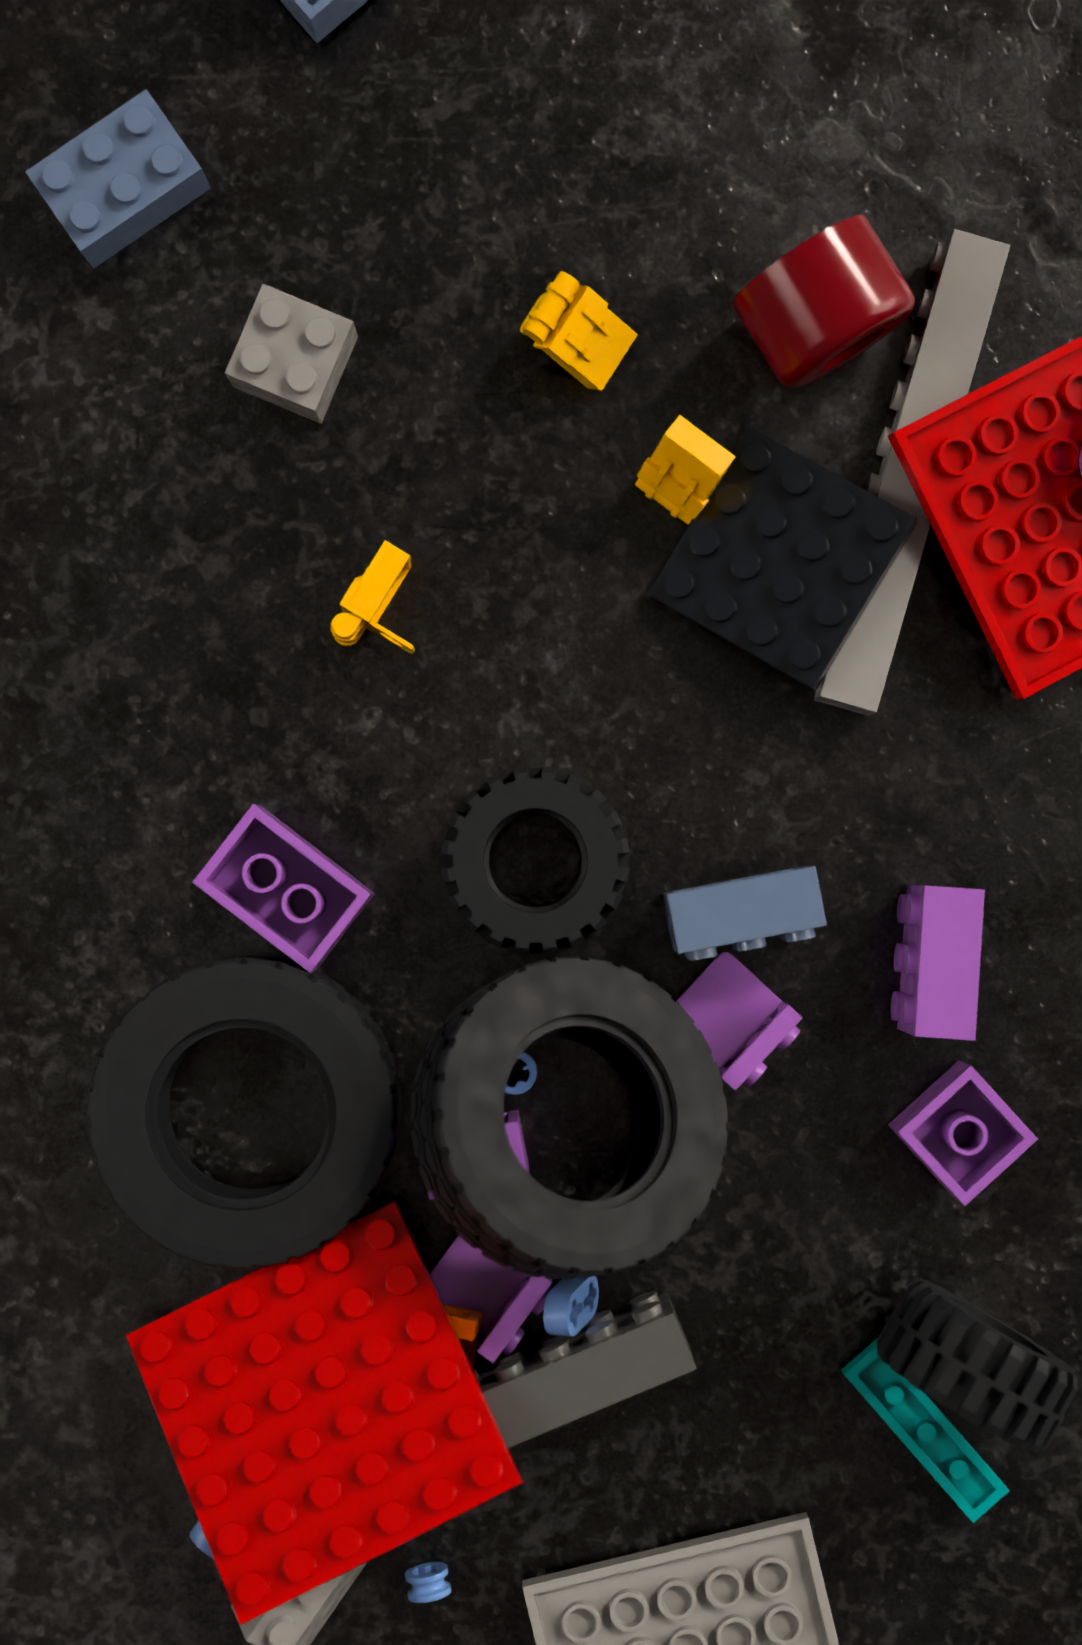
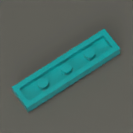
M877 1339L841 1369L846 1378L972 1523L977 1521L1010 1491L929 1396L909 1383L906 1378L897 1374L890 1368V1365L882 1361L877 1354Z

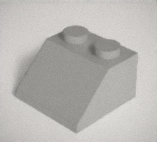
M366 1563L246 1624L240 1625L239 1623L245 1640L254 1645H310Z

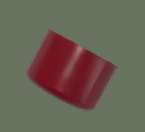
M856 215L819 232L779 258L738 293L733 300L732 306L777 379L786 387L798 388L836 370L888 335L910 315L915 305V297L865 215Z

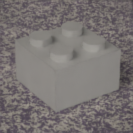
M262 284L227 366L225 375L234 388L322 424L358 338L354 322Z

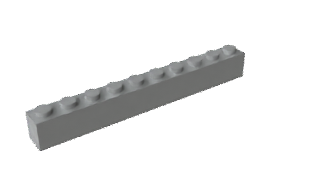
M954 229L945 244L938 242L929 266V271L936 273L932 290L926 288L923 290L916 311V317L923 319L918 336L911 334L903 357V363L910 365L905 382L898 380L889 409L897 411L892 428L884 427L876 451V455L883 457L879 474L871 473L865 488L866 491L916 517L918 523L817 688L814 697L815 701L867 716L876 713L878 710L930 528V522L887 436L968 394L1011 246L1009 244Z

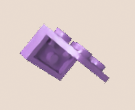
M729 952L720 953L675 1001L694 1020L693 1024L697 1030H701L712 1051L713 1060L717 1062L721 1078L735 1091L741 1084L747 1088L750 1087L767 1068L763 1060L775 1048L780 1052L786 1049L800 1033V1029L796 1025L801 1021L802 1017L789 1004L779 999Z
M458 1235L430 1272V1276L442 1303L484 1312L477 1352L494 1363L501 1352L509 1356L516 1348L525 1333L520 1326L530 1312L538 1316L543 1311L547 1294L551 1290L549 1287L552 1284V1279H546L545 1276L533 1277L515 1272L510 1265L503 1267L483 1256L481 1249H473Z

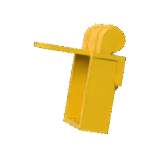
M560 271L554 281L550 282L546 287L547 292L538 298L520 327V332L530 337L535 342L533 344L535 348L544 351L585 387L602 391L638 334L607 308L608 303L589 286L580 285L574 277Z
M679 415L663 435L651 458L648 457L637 474L638 480L635 486L646 493L645 496L650 500L654 499L670 511V515L675 519L678 517L689 525L692 519L695 520L709 502V496L736 456Z
M386 540L363 575L353 580L339 604L342 613L337 614L332 619L330 624L331 632L340 645L352 646L360 640L365 630L368 629L406 652L413 654L415 648L412 644L377 623L412 567L410 555Z

